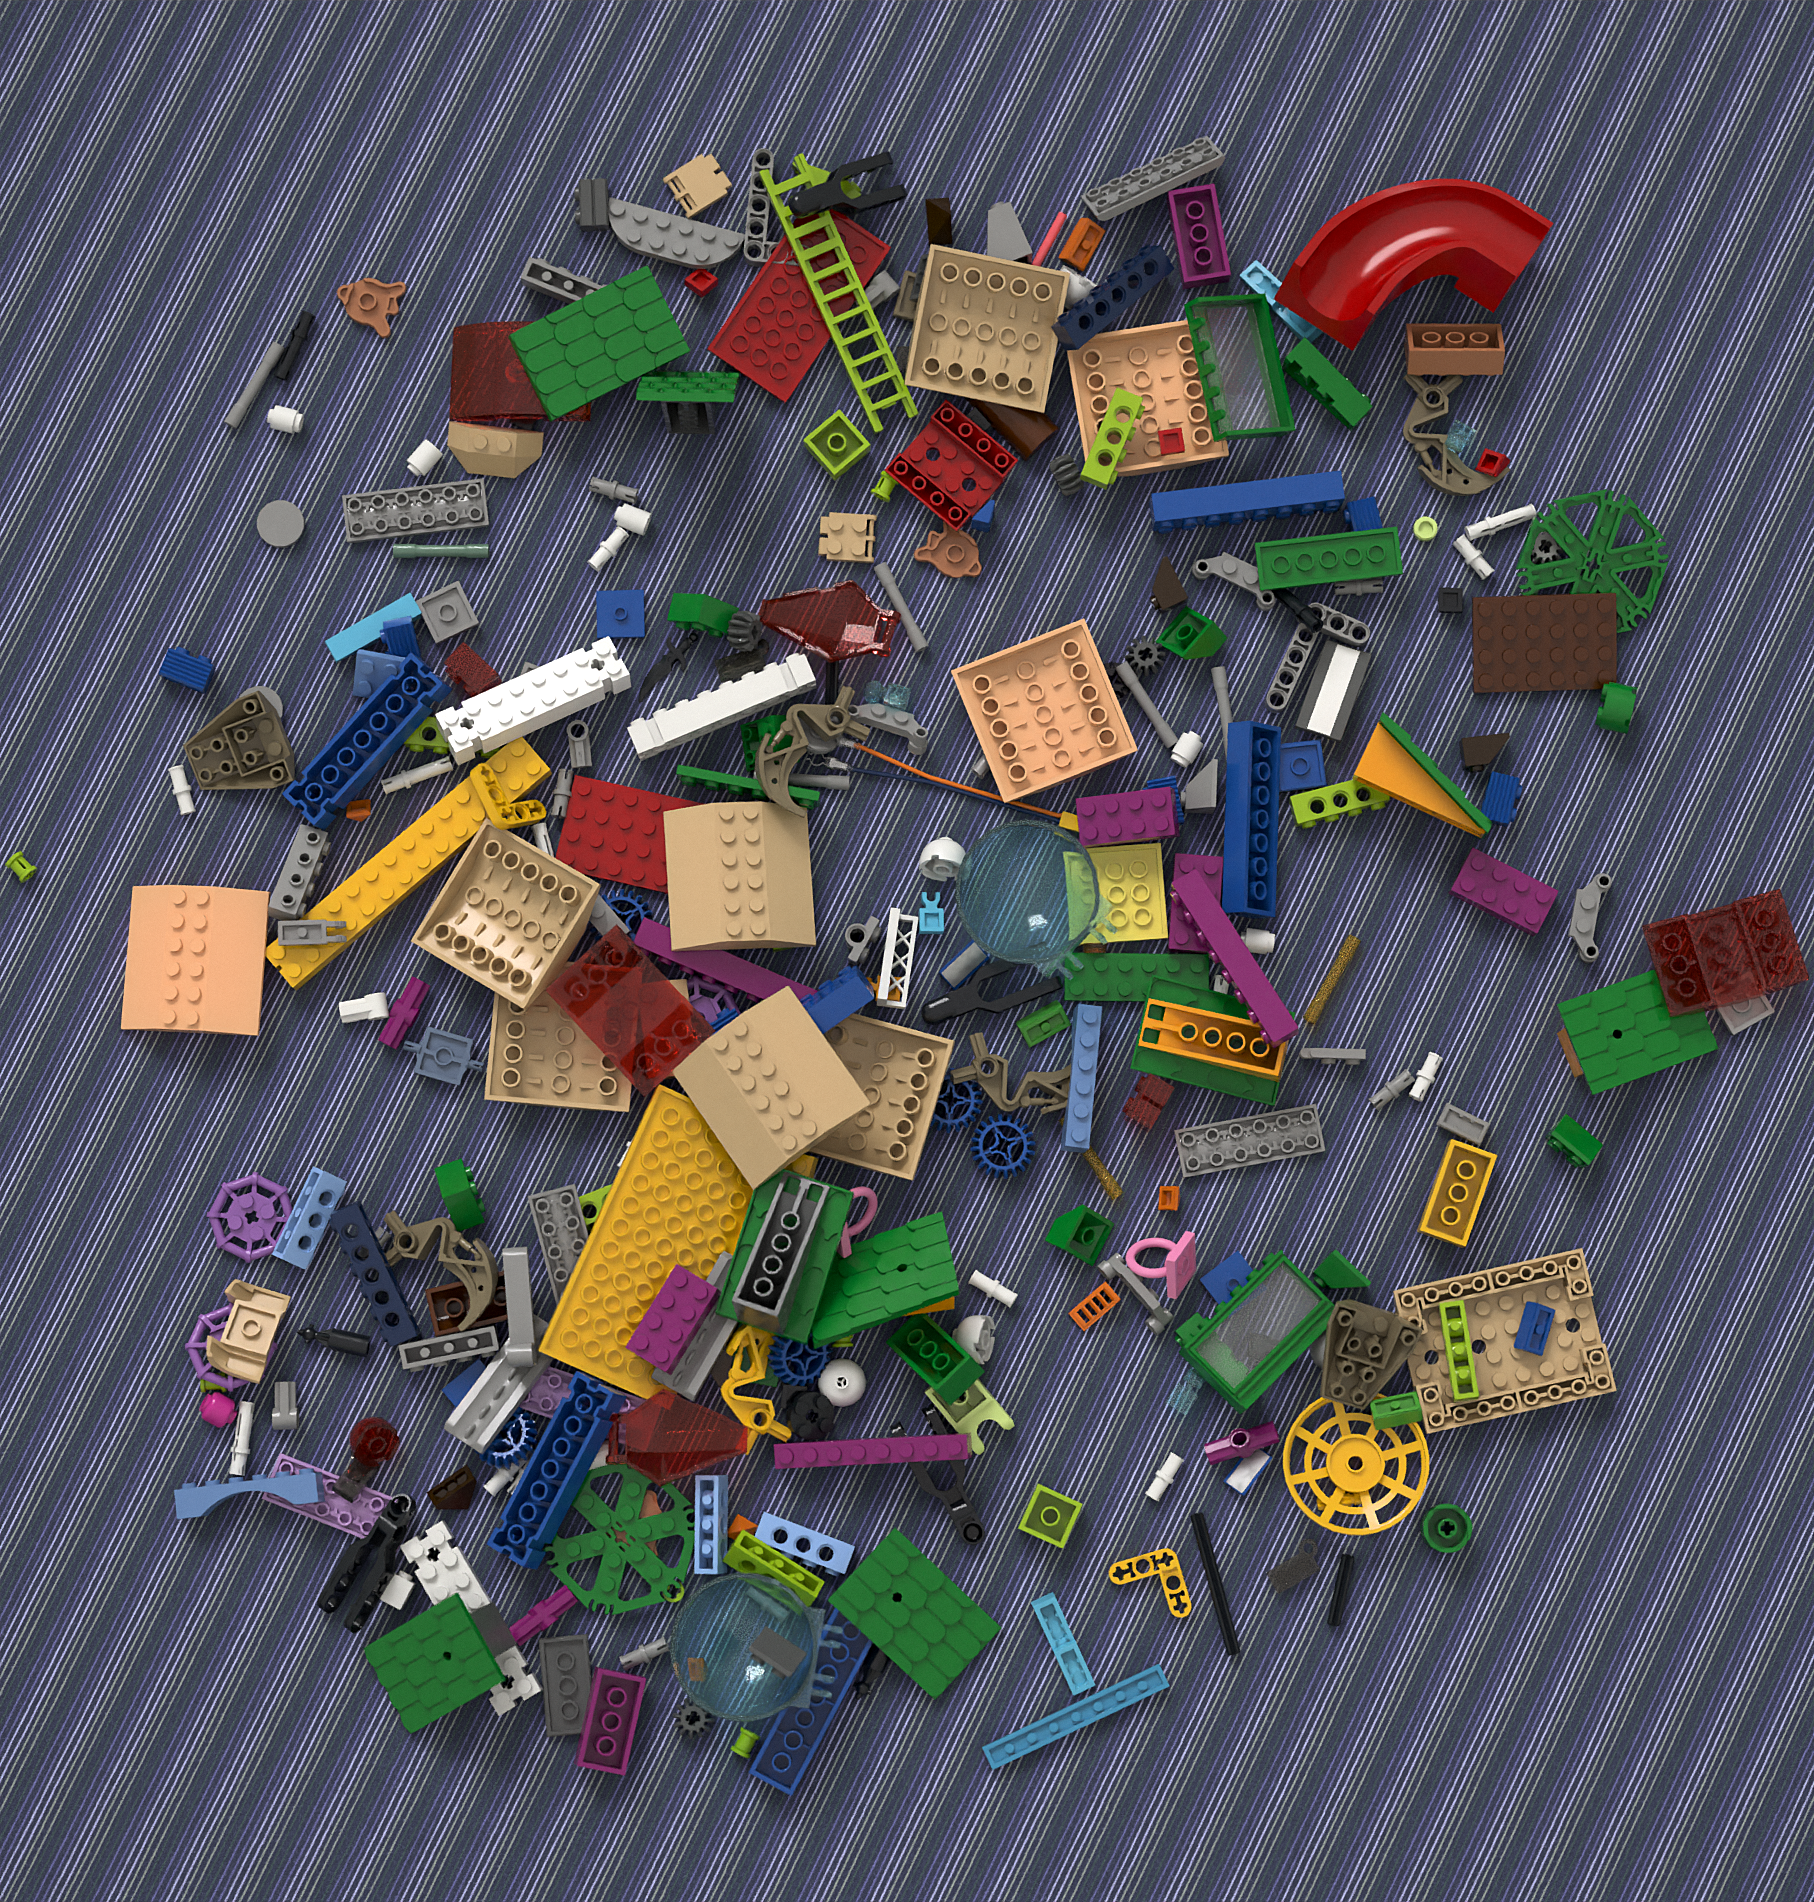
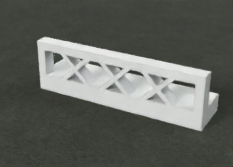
M891 908L877 1006L905 1009L919 917L902 915L898 908ZM898 922L913 923L912 930L903 936L898 929ZM911 936L910 943H909L906 939ZM904 942L909 949V953L900 959L894 949L897 945ZM906 959H908V960H907V966H906V965L904 964V962H903V961H905ZM900 964L906 974L897 981L891 974V970ZM890 979H891V981H892L894 984L889 987ZM902 982H904L903 988L900 986ZM897 987L902 994V1001L887 1000L888 992Z

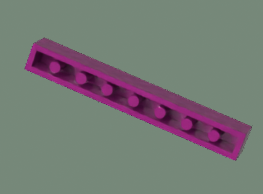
M1197 869L1172 882V892H1170L1172 899L1177 905L1181 904L1184 908L1183 915L1189 925L1192 923L1198 930L1195 932L1201 944L1206 943L1210 951L1208 954L1214 964L1219 963L1223 971H1221V974L1226 983H1232L1236 989L1234 995L1240 1004L1245 1003L1249 1011L1246 1013L1253 1024L1257 1023L1261 1028L1259 1033L1266 1044L1270 1043L1273 1048H1276L1299 1034V1027Z
M645 917L642 919L632 946L636 947L635 952L648 956L651 953L658 956L657 961L670 966L671 963L679 965L680 971L689 975H693L694 972L702 975L703 981L713 985L717 981L725 985V990L737 994L738 991L747 994L746 999L755 1003L767 999L787 986H790L799 1000L809 993L813 995L818 992L723 950L671 951L670 928Z
M971 1433L774 1444L775 1469L972 1458Z

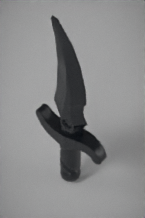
M690 633L689 637H686L676 648L671 644V637H668L667 647L670 652L663 655L661 661L656 663L648 672L640 688L639 703L643 701L658 681L672 671L673 665L678 660L681 662V670H685L686 661L683 654L698 640L697 633Z

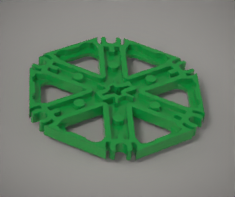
M1607 489L1551 500L1555 503L1557 509L1552 504L1547 503L1546 506L1550 510L1548 516H1544L1540 511L1537 512L1538 518L1543 520L1541 523L1533 516L1516 570L1520 568L1526 569L1525 571H1518L1516 576L1526 577V582L1518 585V588H1529V590L1520 593L1522 595H1537L1540 589L1571 582L1569 594L1596 593V591L1599 593L1615 592L1616 633L1632 630L1628 626L1627 621L1631 626L1637 627L1638 625L1634 621V617L1639 614L1643 619L1647 618L1646 613L1641 610L1642 608L1648 614L1651 613L1669 562L1658 563L1659 559L1664 560L1668 558V554H1658V548L1665 546L1666 542L1659 541L1655 543L1656 540L1664 537L1630 497L1625 498L1624 494H1620L1619 499L1613 501L1612 495L1614 491L1612 490L1606 493ZM1593 502L1597 505V513L1588 539H1586L1566 516V510L1571 506ZM1629 514L1645 532V538L1639 543L1612 548L1622 516ZM1547 532L1569 558L1534 564L1531 561V553L1538 534ZM1595 559V564L1598 567L1597 569H1592L1589 573V567L1586 566V563ZM1648 566L1652 570V575L1645 595L1642 598H1636L1616 573Z
M629 1458L589 1470L571 1505L594 1526L596 1531L567 1539L560 1538L558 1533H556L551 1542L553 1546L543 1549L545 1552H554V1559L547 1561V1564H559L549 1569L588 1609L592 1600L595 1601L592 1605V1611H596L597 1606L603 1603L606 1606L604 1613L606 1615L610 1613L611 1605L614 1606L612 1615L667 1601L661 1595L662 1591L666 1597L671 1598L672 1594L669 1593L668 1586L674 1584L678 1589L681 1588L680 1583L675 1580L676 1577L683 1584L685 1583L695 1546V1530H689V1527H695V1522L691 1523L687 1519L690 1513L695 1512V1509L684 1511L685 1507L693 1504L655 1465H653L650 1474L647 1473L650 1469V1463L646 1462L643 1470H638L636 1467L637 1459L632 1461L631 1469H629V1461L631 1459ZM618 1472L623 1476V1484L614 1512L591 1488L590 1483L596 1477ZM650 1483L659 1484L674 1500V1508L671 1511L639 1519L648 1485ZM612 1527L619 1532L626 1531L625 1538L631 1545L630 1547L623 1541L616 1542L617 1535ZM673 1535H681L684 1538V1546L679 1564L675 1568H669L645 1544ZM603 1554L595 1586L592 1590L585 1591L568 1574L567 1567L572 1562ZM627 1561L651 1585L649 1595L629 1601H622L619 1598L618 1594Z

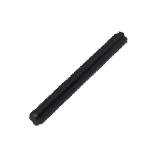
M1202 1512L1195 1513L1190 1518L1226 1651L1229 1656L1240 1653V1648L1204 1514Z

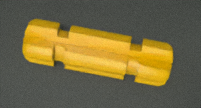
M1344 1493L1339 1504L1344 1506L1362 1504L1359 1493ZM1317 1498L1318 1510H1324L1327 1505Z

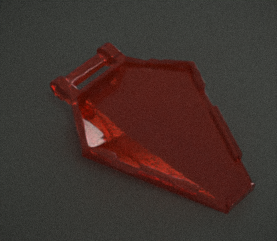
M852 579L834 583L835 586L819 590L817 586L783 593V597L771 600L763 599L758 615L763 625L829 663L871 653L877 654L880 657H889L891 653L890 644L895 627L901 619L899 612L880 608ZM882 620L887 621L881 643H878L882 629Z
M662 1389L629 1413L612 1414L609 1418L614 1423L609 1430L608 1455H606L605 1463L608 1465L626 1464L660 1487L747 1453L748 1427L697 1403L694 1404L682 1399L681 1396ZM626 1423L625 1455H618L619 1424Z

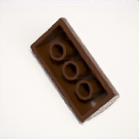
M963 397L973 408L976 407L992 425L991 427L1025 462L1060 431L1057 425L1045 413Z
M504 1271L498 1272L497 1287L490 1305L466 1330L508 1320ZM459 1281L425 1289L435 1336L439 1337L459 1332L458 1326L464 1321L470 1309V1296L465 1284Z

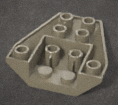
M260 691L236 699L183 745L201 790L272 789L295 780L294 753L276 708Z
M1351 1299L1337 1301L1327 1323L1320 1396L1364 1410L1414 1351L1423 1329L1387 1310Z

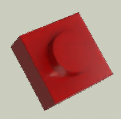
M697 269L685 278V286L701 298L718 285V278L705 269Z
M1182 427L1158 431L1161 456L1185 453Z

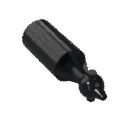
M310 1324L309 1327L297 1331L299 1335L303 1336L306 1344L316 1339L329 1350L365 1358L368 1355L371 1344V1336L335 1328L316 1332L314 1325Z
M875 1644L864 1662L863 1681L858 1683L855 1681L853 1684L857 1700L864 1695H871L872 1690H870L869 1684L884 1673L891 1660Z

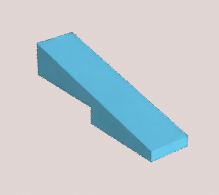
M1257 260L1239 275L1240 279L1255 294H1266L1269 309L1300 340L1306 337L1312 343L1323 332L1274 300L1282 283Z
M409 593L325 641V644L337 663L357 653L358 649L363 650L377 643L381 638L380 630L383 629L384 621L411 616L414 622L421 618L422 612L412 594Z
M1051 1592L1032 1601L1033 1609L1073 1696L1095 1686L1054 1593Z

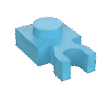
M922 892L921 902L924 908H920L918 911L919 934L944 933V909L937 908L940 901V892H935L934 901L927 900V892Z

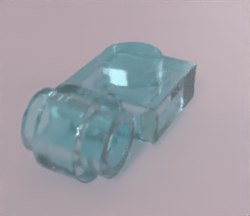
M1456 419L1447 433L1448 438L1444 445L1448 446V450L1454 453L1457 451L1461 454L1465 445H1469L1476 430Z
M873 680L866 684L863 695L868 703L875 704L884 699L883 705L906 711L911 688L893 683H888L886 688L879 681Z
M1191 1367L1183 1378L1187 1382L1186 1387L1178 1382L1165 1402L1185 1416L1199 1396L1192 1389L1197 1388L1200 1390L1205 1382V1379Z

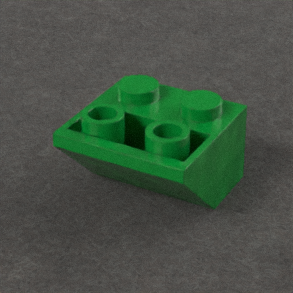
M771 715L740 725L747 772L755 770L756 752L765 733L771 734L767 744L769 746L774 736L780 730L781 724L786 721V715ZM785 735L780 743L775 745L773 753L790 747L793 737ZM776 760L774 764L779 765V762Z
M1567 1114L1563 1115L1545 1136L1548 1140L1547 1145L1557 1153L1559 1151L1567 1156L1565 1160L1574 1168L1579 1166L1582 1169L1588 1166L1603 1146L1601 1142Z

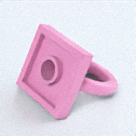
M861 1186L849 1190L854 1192L853 1199L865 1196L868 1199V1207L864 1216L855 1225L848 1228L847 1221L845 1223L837 1253L843 1258L852 1254L849 1237L862 1232L870 1224L877 1211V1196L868 1187Z
M1186 1231L1177 1244L1163 1238L1140 1240L1128 1249L1125 1258L1126 1264L1132 1272L1145 1278H1162L1167 1276V1297L1177 1299L1196 1272L1195 1233ZM1152 1247L1164 1248L1170 1251L1166 1257L1165 1266L1157 1269L1145 1268L1139 1265L1135 1257L1140 1251Z

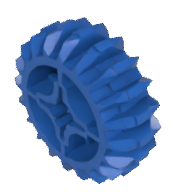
M620 889V896L616 897L615 891L612 890L611 899L608 900L605 894L602 895V898L619 917L628 918L625 920L626 926L630 930V933L627 934L629 938L627 939V950L629 953H632L630 945H632L636 934L630 928L631 922L639 914L642 921L644 917L652 916L653 912L652 910L644 912L649 904L648 902L639 904L642 901L641 895L633 900V891H630L628 897H625L624 889ZM627 903L635 908L627 912H621L615 907V904ZM595 927L590 928L591 933L599 932ZM599 933L594 937V940L597 942L604 939L600 945L604 949L608 942ZM610 945V947H609V952H612V946H611V945Z
M945 1074L943 1082L948 1081L947 1091L943 1095H939L937 1104L945 1108L946 1119L940 1118L934 1113L930 1127L937 1122L939 1123L937 1131H941L942 1126L945 1125L947 1126L946 1133L951 1132V1126H955L956 1132H960L959 1124L961 1123L966 1129L969 1128L966 1120L969 1119L971 1122H975L976 1118L971 1114L972 1112L980 1114L981 1110L975 1108V1105L983 1104L982 1100L975 1099L976 1096L982 1095L981 1090L973 1091L978 1086L977 1082H973L971 1085L968 1083L969 1081L959 1083L969 1093L970 1098H965L956 1094L955 1085L950 1080L951 1075ZM950 1089H952L953 1099H956L957 1103H953L949 1113V1106L947 1102H943L944 1097L947 1098ZM970 1105L968 1111L962 1117L953 1120V1111L956 1107Z
M998 1114V1122H995L994 1118L990 1116L988 1118L989 1126L982 1121L980 1124L984 1130L981 1131L977 1128L974 1130L980 1137L971 1138V1142L978 1143V1146L971 1147L970 1151H978L979 1153L973 1157V1161L981 1159L982 1162L978 1165V1168L981 1169L986 1165L988 1167L985 1171L986 1175L990 1174L991 1169L995 1170L994 1178L996 1179L999 1177V1172H1003L1004 1179H1008L1007 1171H1011L1012 1175L1016 1177L1017 1171L1015 1168L1018 1167L1020 1171L1024 1172L1026 1169L1022 1162L1029 1165L1032 1162L1026 1155H1035V1151L1028 1150V1147L1035 1146V1141L1028 1142L1027 1140L1033 1136V1132L1025 1134L1023 1131L1028 1128V1125L1024 1124L1020 1128L1018 1126L1021 1121L1020 1118H1017L1015 1123H1011L1012 1115L1010 1114L1007 1116V1121H1003L1002 1114ZM999 1127L1013 1129L1019 1136L1006 1138L1001 1133ZM992 1130L995 1144L983 1151V1140ZM998 1135L1001 1140H1004V1143L1006 1141L1011 1143L1007 1147V1156L1005 1153L995 1150L999 1146ZM1022 1142V1155L1014 1163L1010 1151L1014 1146ZM1000 1155L1007 1166L995 1165L987 1157Z
M772 1336L775 1343L768 1346L769 1349L773 1350L767 1356L768 1359L772 1360L769 1366L774 1369V1375L780 1377L779 1379L782 1382H787L792 1386L797 1384L805 1386L806 1382L809 1384L813 1383V1377L820 1378L819 1372L826 1369L824 1366L825 1362L831 1361L827 1357V1354L832 1352L831 1348L827 1347L828 1344L814 1349V1345L809 1347L808 1343L804 1345L780 1336ZM786 1360H790L792 1362V1365L794 1366V1371L789 1370L786 1364Z
M521 1407L515 1410L508 1420L510 1422L505 1424L500 1431L503 1435L506 1434L511 1442L503 1439L501 1434L498 1433L483 1455H479L481 1461H486L490 1467L495 1464L497 1469H501L504 1464L506 1469L509 1470L511 1463L514 1462L516 1466H519L520 1462L518 1460L521 1458L527 1461L528 1458L525 1454L527 1452L534 1453L530 1445L537 1444V1440L534 1437L538 1435V1431L534 1428L536 1424L534 1420H530L531 1416L528 1412L523 1413L524 1411ZM522 1429V1437L517 1445L516 1438L520 1434L519 1431ZM504 1449H510L508 1452L500 1453Z

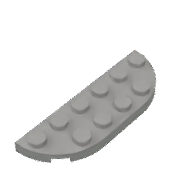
M609 198L608 220L610 228H612L621 244L629 250L644 256L688 268L709 269L732 259L739 252L745 241V234L615 198Z

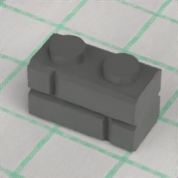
M580 179L579 187H574L575 202L579 201L580 210H575L576 225L580 224L581 231L583 232L609 231L607 179Z

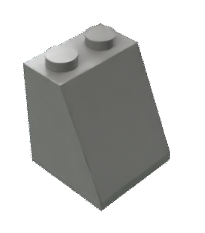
M1002 201L992 205L991 209L988 210L987 256L1031 265L1033 252L1011 202L1009 201L1004 204Z

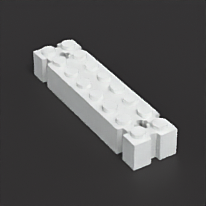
M608 636L592 643V650L585 652L581 648L461 702L462 708L457 711L452 706L435 714L437 726L445 742L449 743L450 751L456 763L460 765L474 759L475 752L480 749L485 754L605 699V693L612 690L615 695L630 688V673L622 659L618 660L617 650Z
M799 653L792 654L785 658L786 663L779 666L776 662L763 667L764 671L757 674L754 671L741 676L742 680L735 683L732 681L725 682L719 686L720 689L714 692L710 690L703 691L697 695V699L690 702L688 699L676 703L675 708L667 711L666 708L660 709L653 713L654 718L647 721L644 718L632 721L630 723L631 726L627 727L640 761L787 701L798 694L801 695L815 689L816 679L805 654L800 656Z
M441 1521L426 1530L425 1532L428 1537L423 1540L420 1536H416L400 1546L409 1563L416 1561L420 1569L416 1570L415 1573L434 1606L457 1592L470 1614L492 1602L460 1546L453 1548L450 1540L455 1537L445 1521ZM433 1547L434 1550L440 1551V1554H438L439 1560L436 1562L435 1559L429 1558ZM518 1645L495 1657L504 1676L508 1675V1678L512 1676L515 1680L512 1682V1688H509V1685L505 1687L503 1682L490 1689L494 1696L489 1700L498 1716L518 1705L515 1700L516 1698L522 1696L525 1701L543 1690L535 1674L531 1673L528 1675L523 1668L528 1665V1662Z

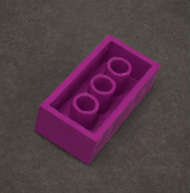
M1215 183L1168 191L1166 200L1182 289L1229 282L1231 272Z
M1171 787L1076 799L1080 846L1083 848L1180 837L1175 789Z
M1472 848L1448 894L1534 937L1540 930L1559 891Z
M1175 853L1172 882L1197 869L1220 905L1223 857ZM1171 897L1167 952L1208 954L1210 949L1206 943L1201 944L1195 932L1198 930L1193 923L1189 925L1183 915L1184 908L1181 904L1177 905Z
M676 1264L625 1348L671 1376L721 1295V1291Z
M595 1666L574 1760L577 1766L625 1776L646 1683L645 1677Z

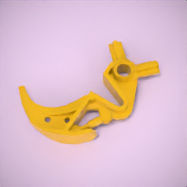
M743 1324L732 1335L726 1347V1353L730 1356L733 1355L737 1348L738 1352L735 1354L733 1367L728 1372L729 1379L721 1387V1395L743 1427H745L735 1449L748 1455L758 1434L764 1435L767 1432L785 1443L792 1434L788 1427L773 1420L775 1412L772 1400L738 1396L733 1392L737 1386L765 1378L768 1362L767 1355L771 1350L768 1346L773 1345L775 1342L772 1336H777ZM745 1346L751 1364L746 1373L740 1370L743 1347ZM757 1413L762 1417V1421L758 1426L754 1422V1416Z

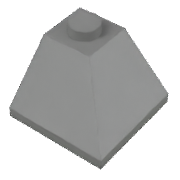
M1213 759L1186 785L1185 792L1180 793L1181 806H1184V813L1213 814L1216 808L1218 759Z

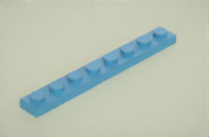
M1158 1663L982 1748L992 1770L1163 1690L1169 1687V1683Z

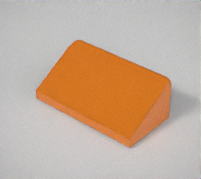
M1080 218L1060 253L1059 259L1084 271L1105 230L1089 218Z

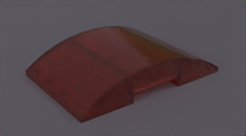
M534 321L486 322L453 328L450 421H497V418L543 419V421H550L508 338L510 334ZM591 402L554 421L591 422Z
M1780 889L1739 899L1732 904L1689 915L1687 913L1642 925L1644 937L1670 1017L1690 1015L1738 1004L1809 980Z
M617 924L545 990L644 1097L716 1031Z

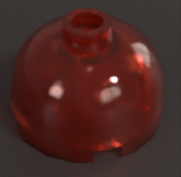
M370 1416L363 1418L353 1427L349 1437L350 1449L356 1459L363 1465L372 1467L378 1466V1463L383 1460H390L397 1452L400 1443L394 1426L382 1417Z

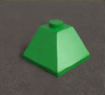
M1185 606L1155 642L1157 644L1161 643L1163 648L1184 660L1213 656L1228 638L1214 621Z
M1082 1204L1055 1219L1045 1241L1059 1250L1093 1266L1115 1223Z
M1336 1249L1330 1252L1312 1272L1315 1276L1313 1280L1322 1289L1325 1287L1328 1289H1360L1371 1284Z

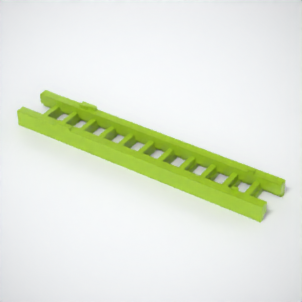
M801 153L793 159L800 175L777 185L774 184L768 169L759 171V176L875 435L884 430L876 410L889 408L900 400L908 419L918 416L919 413L907 386L904 385V379L829 211L819 213L818 219L794 229L789 217L794 214L791 212L789 205L784 206L780 194L803 184L806 190L817 185L804 154ZM824 227L829 240L804 250L799 238ZM833 249L839 263L814 273L809 259ZM843 271L849 285L824 296L818 281ZM852 292L859 307L834 317L827 302ZM862 313L868 329L843 339L837 324ZM872 335L878 350L853 361L847 345ZM881 357L888 372L862 382L856 367ZM891 378L897 394L872 404L866 389Z

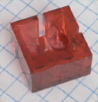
M462 642L444 661L447 668L445 670L448 674L447 676L457 685L461 682L464 685L462 688L465 690V693L471 698L502 683L499 674L465 642Z
M1149 1073L1147 1078L1142 1076L1134 1091L1138 1092L1135 1099L1130 1097L1122 1110L1126 1113L1123 1119L1148 1133L1175 1087Z

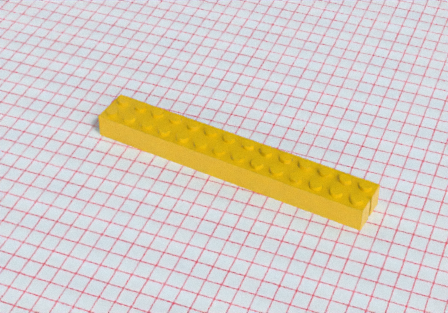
M523 737L507 743L485 762L493 770L509 804L520 802L552 775L550 768ZM468 776L305 914L303 918L299 919L346 921L345 928H327V936H347V942L328 943V945L279 946L277 938L266 947V957L296 991L467 847L486 818L491 820L471 777ZM489 792L491 798L495 800V797Z

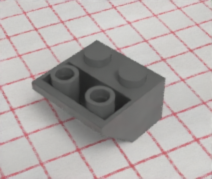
M767 1626L764 1627L748 1649L753 1653L750 1658L762 1666L767 1662L773 1666L771 1672L783 1680L786 1676L792 1679L807 1656L806 1652Z

